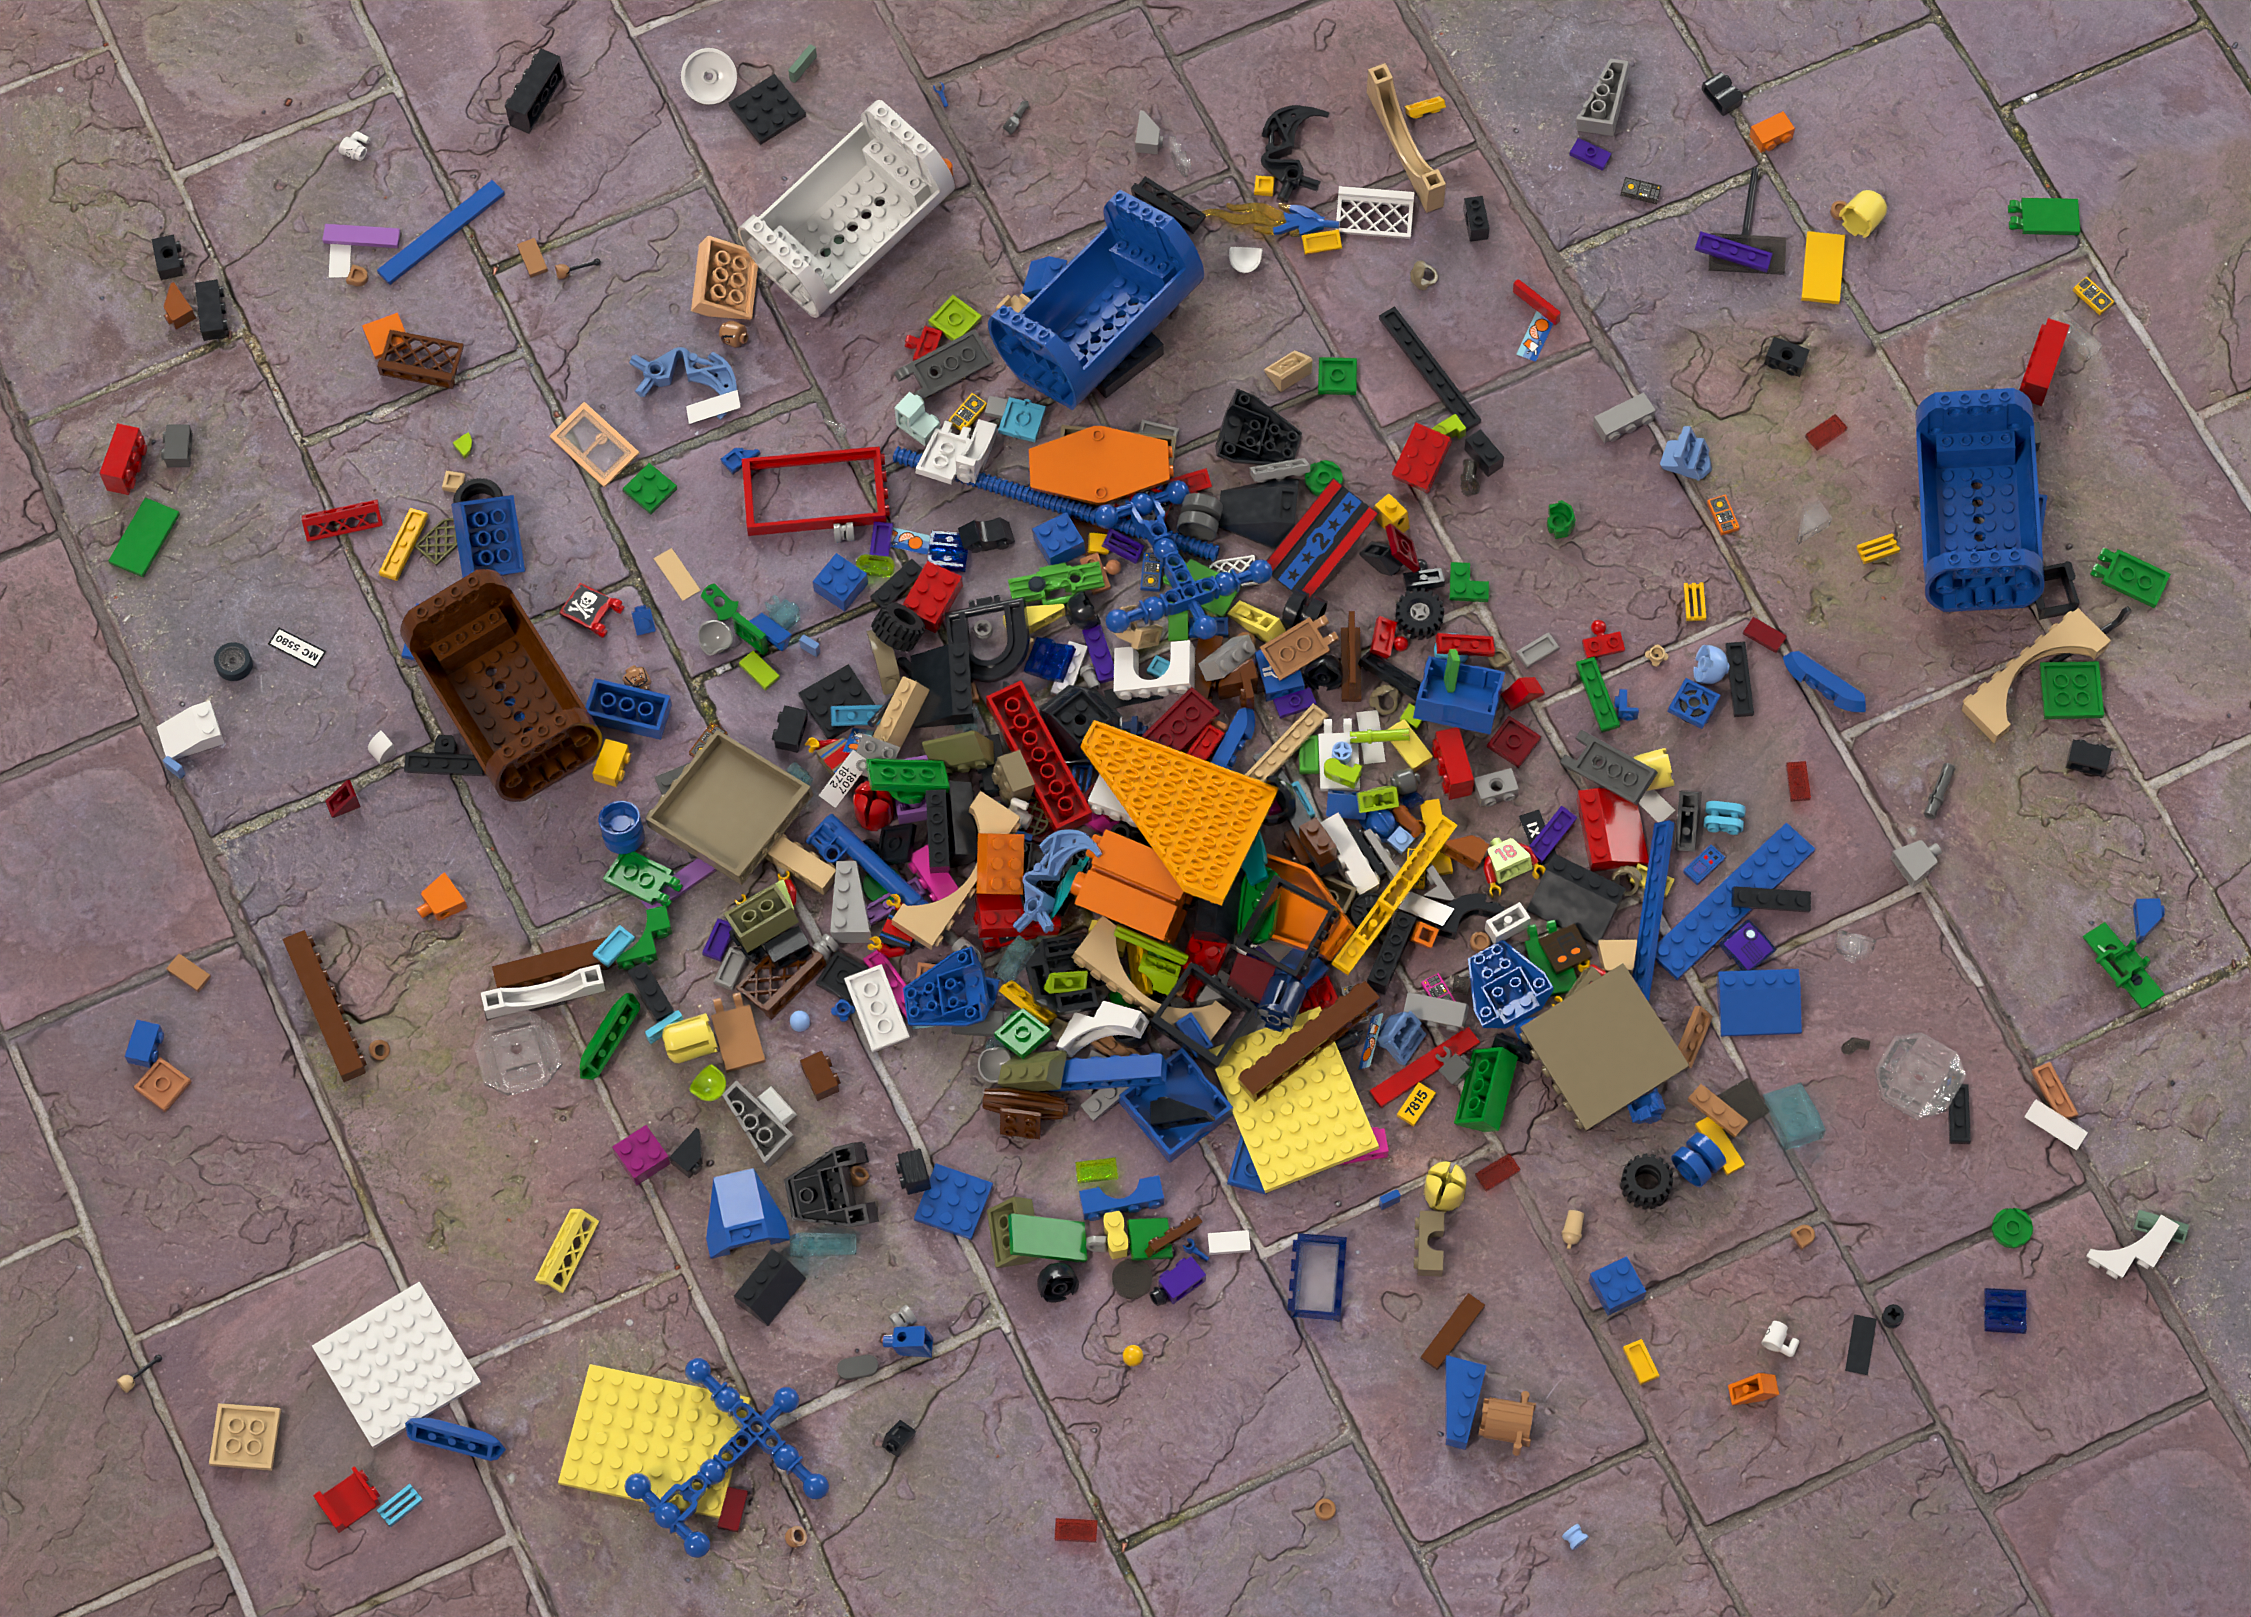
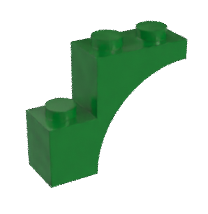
M666 905L646 910L647 923L644 933L633 947L623 952L616 959L619 969L629 970L643 962L650 965L658 960L653 939H663L672 934Z

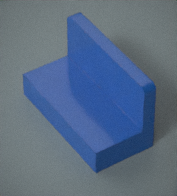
M763 613L750 620L753 625L766 634L768 642L781 651L787 649L791 633Z
M1328 789L1326 816L1331 817L1339 813L1341 818L1365 820L1366 812L1359 813L1356 794L1359 792Z

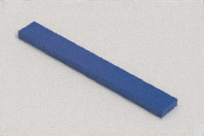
M491 180L378 268V274L391 285L505 195L504 191Z

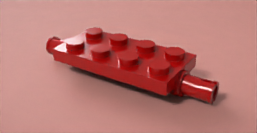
M1193 932L1184 952L1188 955V960L1184 965L1179 964L1181 970L1178 977L1182 975L1190 962L1203 966L1204 971L1209 975L1214 974L1217 976L1231 944L1194 939ZM1189 974L1186 979L1188 985L1182 998L1188 1002L1189 999L1190 1002H1194L1199 988L1204 984Z

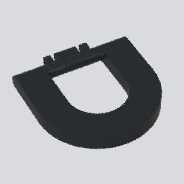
M995 595L994 602L991 596L976 599V606L974 600H969V608L945 612L948 644L968 643L971 679L985 683L997 682L1012 675L1024 662L1030 646L1027 608L1024 597L1000 601V596ZM1004 611L1007 630V645L1004 651L992 660L978 659L971 649L968 618Z

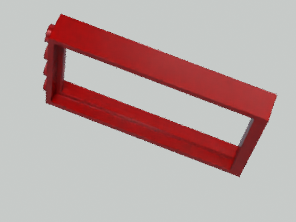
M880 446L742 459L748 536L833 529V524L836 523L845 525L847 522H853V527L874 525V522L887 523L886 517L890 516L889 505H885V499H888V490L883 487V482H887L886 470L882 471V465H885V455L880 453ZM873 459L877 513L755 523L751 470Z

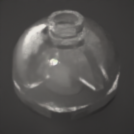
M1838 930L1835 946L1838 953L1845 956V961L1856 963L1857 960H1865L1871 956L1877 940L1856 933Z

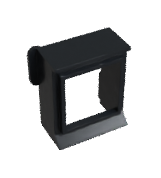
M2066 561L2065 563L2044 566V581L2061 578L2069 603L2045 608L2041 595L2035 601L2039 620L2066 615L2069 611L2074 612L2080 602L2073 583L2076 575L2072 563Z

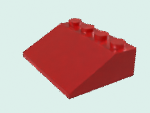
M1605 788L1579 790L1576 800L1590 871L1618 869L1621 866L1627 865L1637 866L1638 863L1647 865L1649 858L1638 805L1632 804Z
M977 891L975 892L979 938L1058 935L1060 931V916H1054L1052 919L1054 924L1053 931L1045 933L1039 922L1033 920L1020 933L1013 927V924L1025 913L1019 894H980Z

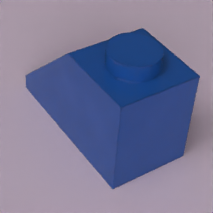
M2160 898L2135 900L2133 914L2136 943H2141L2159 924L2161 918L2164 917L2165 909L2164 905H2161Z

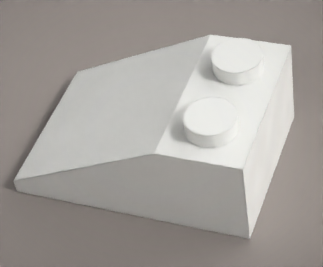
M210 701L191 706L157 726L165 755L170 756L174 760L224 744Z

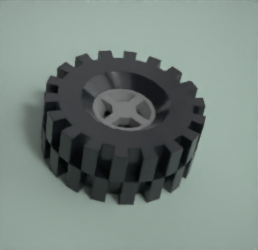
M1414 588L1412 593L1409 590L1406 591L1405 597L1401 595L1399 602L1397 601L1395 622L1398 624L1399 631L1403 629V635L1407 636L1410 634V639L1413 640L1415 636L1418 637V640H1422L1423 636L1429 639L1431 634L1436 635L1437 630L1441 629L1444 619V607L1442 600L1439 601L1437 594L1433 596V591L1431 590L1426 593L1425 588H1421V591H1417V588Z

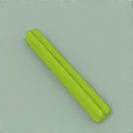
M1118 925L1115 928L1114 936L1181 965L1186 964L1188 960L1186 953Z

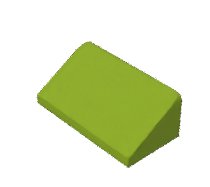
M1088 971L1050 973L1044 989L1049 994L1084 990L1087 987Z

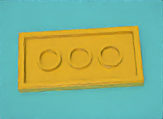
M1807 231L1801 301L1839 304L1845 235Z

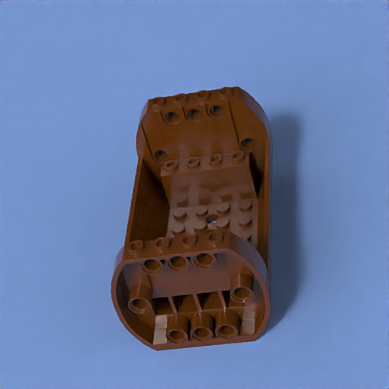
M489 569L475 570L408 610L401 624L400 635L502 799L512 802L526 801L595 758L602 744V734L500 573ZM491 668L497 669L495 675H493V676H488V675H487V671H488L489 669H491ZM501 683L506 684V688L503 691L496 690L497 685ZM508 699H515L513 706L505 705V701ZM523 713L525 715L524 720L521 722L515 721V717Z

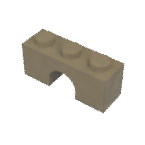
M1420 1211L1419 1217H1415V1230H1418V1237L1414 1238V1249H1418V1257L1414 1256V1269H1417V1276L1442 1277L1443 1251L1431 1249L1427 1242L1434 1237H1443L1444 1212Z

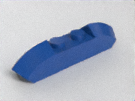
M1800 651L1790 652L1783 656L1788 671L1800 683L1805 681L1810 688L1817 689L1825 698L1835 701L1833 705L1851 712H1866L1865 696L1862 692Z
M1245 707L1237 711L1210 763L1232 770L1230 767H1233L1237 760L1236 754L1238 750L1242 751L1246 740L1251 739L1255 729L1253 709Z
M410 1418L405 1423L407 1436L411 1441L489 1461L498 1460L506 1450L498 1439L480 1430L432 1418Z

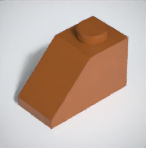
M174 282L171 283L163 306L166 312L164 318L169 325L173 324L177 330L196 319L193 309Z
M1470 835L1446 841L1440 852L1475 871L1490 844L1480 837Z

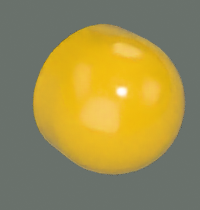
M1129 1345L1124 1349L1123 1361L1128 1366H1137L1142 1362L1143 1351L1139 1346Z

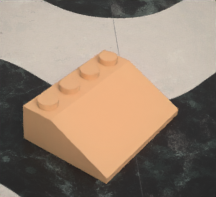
M707 236L699 244L691 307L692 312L709 317L752 319L758 266L745 247L711 236Z

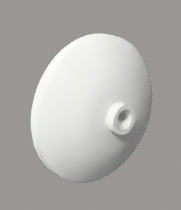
M704 48L695 51L686 59L681 71V81L686 93L695 101L702 104H716L728 98L733 92L737 82V71L733 61L727 54L718 49ZM708 73L713 75L712 80L706 79Z

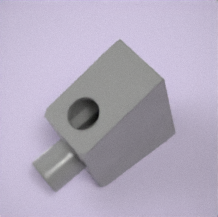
M1922 840L1894 850L1890 859L1911 888H1914L1936 868L1938 861L1935 857L1940 855L1942 850L1937 843L1927 847Z

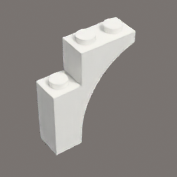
M978 419L968 446L961 455H957L955 460L957 479L964 483L976 482L979 471H984L995 441L997 424Z
M1103 1001L1094 1018L1074 1013L1062 1037L1059 1039L1057 1047L1060 1051H1067L1066 1057L1072 1058L1080 1049L1100 1038L1113 1035H1128L1141 1038L1149 1024V1020L1141 1011Z
M2161 1215L2153 1228L2136 1243L2111 1251L2090 1249L2086 1258L2089 1259L2088 1263L2098 1269L2100 1266L2107 1270L2106 1274L2116 1280L2118 1277L2123 1278L2134 1258L2138 1260L2137 1264L2143 1268L2148 1269L2151 1267L2153 1269L2179 1225Z

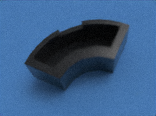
M1001 517L989 521L973 520L958 528L963 548L972 551V553L994 549L1004 550L1015 542L1010 523Z

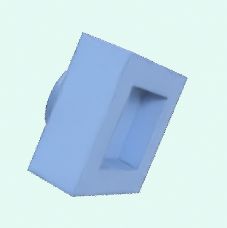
M1399 826L1386 843L1402 855L1415 838Z

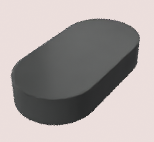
M872 1355L845 1358L837 1365L838 1375L844 1380L870 1377L878 1371V1361Z

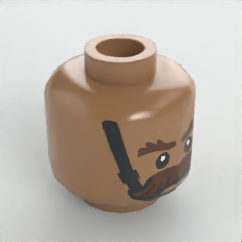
M728 321L722 324L719 330L721 341L731 347L739 348L748 340L747 328L738 322Z
M633 665L625 670L626 674L623 676V682L626 686L644 690L650 689L649 686L652 681L644 667Z

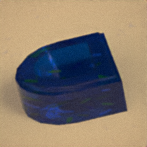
M1417 791L1407 794L1401 799L1402 805L1408 809L1425 803L1423 797Z

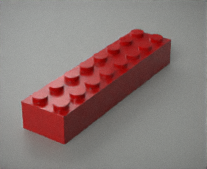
M1022 680L986 696L987 707L1011 752L1020 750L1035 783L1033 793L1054 833L1060 830H1073L1092 821V811Z

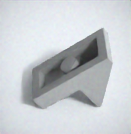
M1432 865L1427 868L1428 874L1425 876L1431 885L1435 883L1437 886L1424 894V896L1449 901L1454 900V896Z

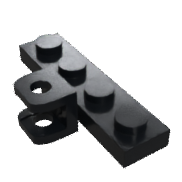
M438 735L436 737L435 753H405V773L463 776L484 775V770L474 755L457 754V743L452 735Z

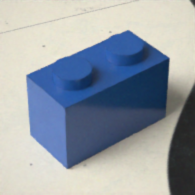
M136 1020L124 1056L128 1063L148 1068L152 1067L153 1062L155 1063L158 1058V1046L164 1040V1032L161 1026L155 1023Z

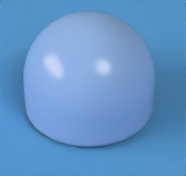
M796 1011L790 1017V1025L795 1031H805L810 1025V1018L806 1012Z

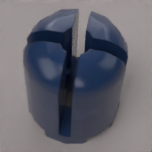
M1275 974L1269 979L1255 1012L1256 1019L1259 1017L1265 1022V1027L1273 1031L1282 1032V1029H1292L1306 996L1305 986L1297 978L1292 976L1287 986L1288 974Z

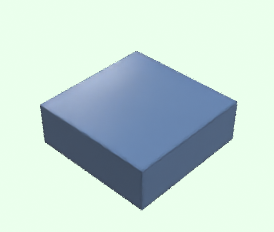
M802 635L799 639L800 648L817 657L820 654L819 643L806 635Z
M166 756L163 759L165 767L179 779L185 775L183 767L170 756Z

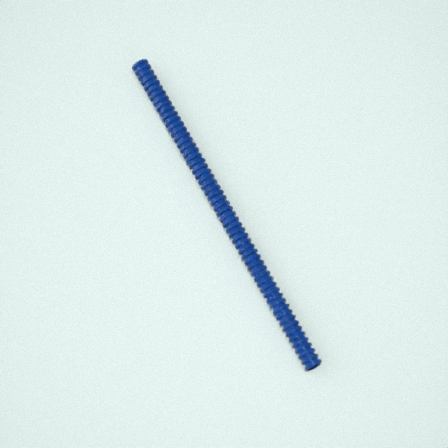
M898 446L893 454V462H899L900 465L904 464L905 466L910 465V468L917 467L923 454L920 453L919 455L916 451L913 453L912 450L907 451L906 448L901 449ZM979 471L975 483H966L974 488L978 486V489L989 490L990 493L994 491L997 495L1000 493L1001 496L1012 497L1013 500L1017 499L1019 502L1023 500V503L1029 502V505L1034 504L1042 509L1045 507L1046 510L1057 511L1058 514L1067 512L1069 517L1074 516L1075 519L1080 518L1081 521L1086 520L1087 523H1096L1094 515L1098 508L1094 509L1093 506L1088 507L1087 504L1082 505L1081 502L1077 504L1076 501L1071 502L1070 499L1065 500L1064 497L1059 498V496L1055 497L1051 494L1048 495L1047 493L1034 491L1029 486L1026 488L1025 485L1020 486L1019 483L1014 484L1013 481L1008 482L1006 479L1003 481V478L997 479V476L992 477L984 472L981 474ZM956 476V477H955V482H959L960 480L957 479V476ZM1126 516L1119 518L1116 525L1112 527L1115 531L1119 530L1120 533L1125 532L1126 535L1131 534L1132 537L1137 536L1139 539L1141 537L1143 540L1147 539L1144 534L1137 532L1132 519L1130 518L1129 520ZM1167 530V533L1170 534V539L1176 543L1178 551L1183 550L1184 553L1187 551L1188 554L1191 555L1193 553L1194 556L1200 555V558L1206 557V560L1211 559L1213 562L1217 559L1220 549L1219 545L1213 546V543L1208 544L1206 541L1203 543L1200 539L1197 541L1196 538L1190 539V536L1185 537L1184 534L1179 535L1177 532L1174 534L1173 531L1168 532Z

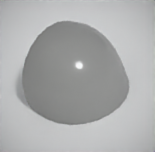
M710 620L704 622L699 627L698 640L701 649L707 655L712 656L725 651L732 644L733 635L729 627L723 622Z
M1004 1047L986 1049L980 1054L978 1070L983 1079L988 1082H998L1001 1065L1012 1058L1009 1051Z

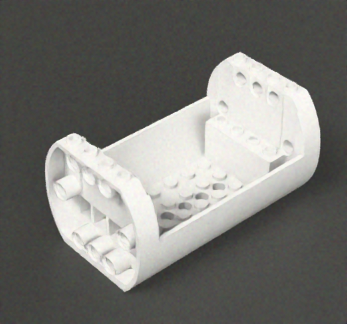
M876 100L861 114L862 122L759 217L753 214L738 228L741 242L757 266L814 318L819 317L955 189L952 174L937 150L882 100ZM877 200H884L885 204L883 206L875 205ZM870 212L872 215L868 219H863L862 214ZM851 225L858 226V229L854 232L848 230ZM836 237H842L844 238V242L842 244H836L834 242V239ZM824 249H830L831 254L828 257L821 256Z

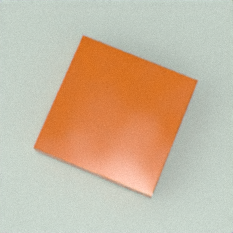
M398 312L362 325L375 360L382 357L390 330L405 332ZM393 336L392 344L394 347L404 342L402 338ZM404 346V347L400 348V349L397 350V351L406 349V348H408V347H407V346Z

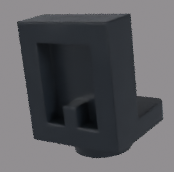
M899 1420L886 1433L882 1447L889 1453L899 1457L903 1448L915 1437L917 1431L902 1420Z

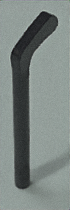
M1753 167L1751 169L1742 234L1732 237L1723 236L1721 238L1741 244L1748 242L1759 168Z
M2130 607L2123 608L2114 621L2100 628V630L2107 634L2121 625L2132 612ZM2058 654L2050 659L2049 662H2062L2073 654Z
M899 657L897 665L912 680L911 662L906 657ZM893 695L867 722L870 727H874L883 717Z

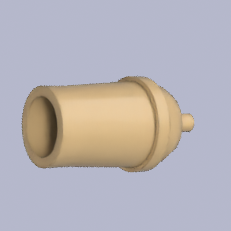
M1568 1211L1565 1226L1561 1233L1563 1241L1568 1244L1567 1249H1571V1246L1577 1244L1582 1238L1584 1213L1580 1211Z

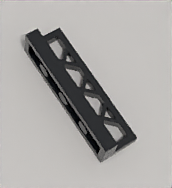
M1146 176L1139 185L1134 183L1131 187L1132 196L1174 217L1182 228L1192 234L1195 233L1206 218V214ZM1146 183L1153 187L1152 193L1143 188ZM1166 195L1169 202H1165L1157 196ZM1172 205H1182L1184 212L1177 210ZM1196 214L1199 218L1195 221L1187 215Z

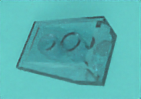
M1802 1083L1763 1094L1784 1150L1823 1138L1826 1131Z

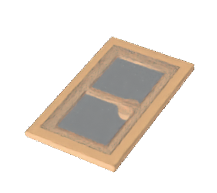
M585 402L549 436L603 487H606L640 454L637 449Z

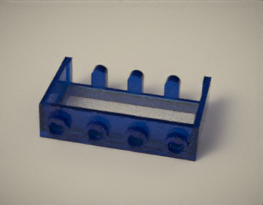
M1298 1233L1297 1240L1293 1239L1292 1252H1296V1259H1291V1271L1295 1273L1294 1279H1290L1289 1291H1293L1292 1299L1288 1298L1287 1311H1291V1318L1299 1317L1340 1322L1347 1237Z

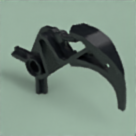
M1291 105L1276 110L1267 119L1262 137L1266 138L1269 131L1271 133L1268 144L1265 147L1266 152L1261 157V165L1283 185L1277 197L1281 203H1287L1292 191L1300 186L1318 191L1321 181L1304 176V169L1300 160L1280 158L1292 154L1296 130L1304 120L1312 116L1328 118L1329 112L1314 107ZM1276 130L1282 140V144L1279 147L1274 145V132Z

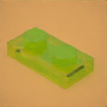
M1116 1157L1075 1162L1078 1184L1118 1179Z

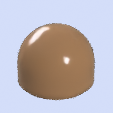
M374 1040L369 1045V1054L376 1060H383L390 1053L388 1043L383 1040ZM379 1044L383 1045L385 1049L384 1054L380 1056L375 1053V1048Z
M853 1166L849 1171L852 1186L854 1187L865 1185L869 1179V1174L863 1167ZM860 1172L864 1177H859L855 1173Z
M793 1526L786 1531L785 1541L790 1547L797 1548L806 1543L807 1534L801 1526ZM794 1532L800 1533L802 1537L800 1542L795 1540Z

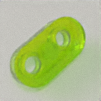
M864 554L856 560V566L869 576L889 577L895 571L894 561L887 556Z

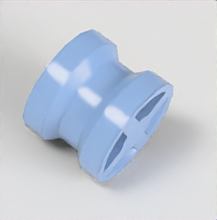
M1337 742L1332 749V758H1336L1341 764L1346 765L1351 760V746L1347 742Z
M1579 1524L1574 1525L1562 1535V1538L1570 1543L1572 1550L1581 1546L1589 1538L1587 1534L1581 1531Z

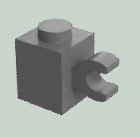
M1444 1046L1443 1049L1447 1052V1055L1444 1058L1439 1054L1435 1055L1439 1061L1444 1063L1439 1071L1452 1085L1457 1086L1473 1070L1470 1066L1472 1062L1464 1054L1460 1056L1455 1053L1452 1056L1451 1050Z

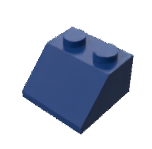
M1047 256L1031 261L1022 294L1034 298L1067 265V260Z

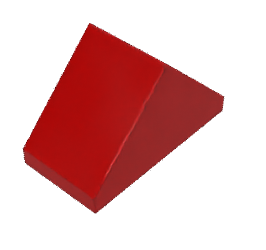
M1535 677L1518 678L1501 694V697L1509 710L1512 711L1545 695V692Z

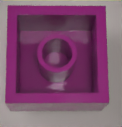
M647 1125L612 1146L614 1155L636 1186L670 1165L667 1153Z

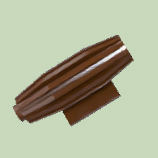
M986 1088L982 1105L983 1109L1000 1114V1134L1009 1137L1017 1136L1039 1140L1041 1120L1063 1119L1064 1115L1068 1116L1069 1104L1065 1103L1066 1099L1044 1092L1016 1088Z

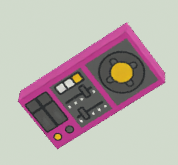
M1439 973L1421 982V986L1427 996L1455 1001Z

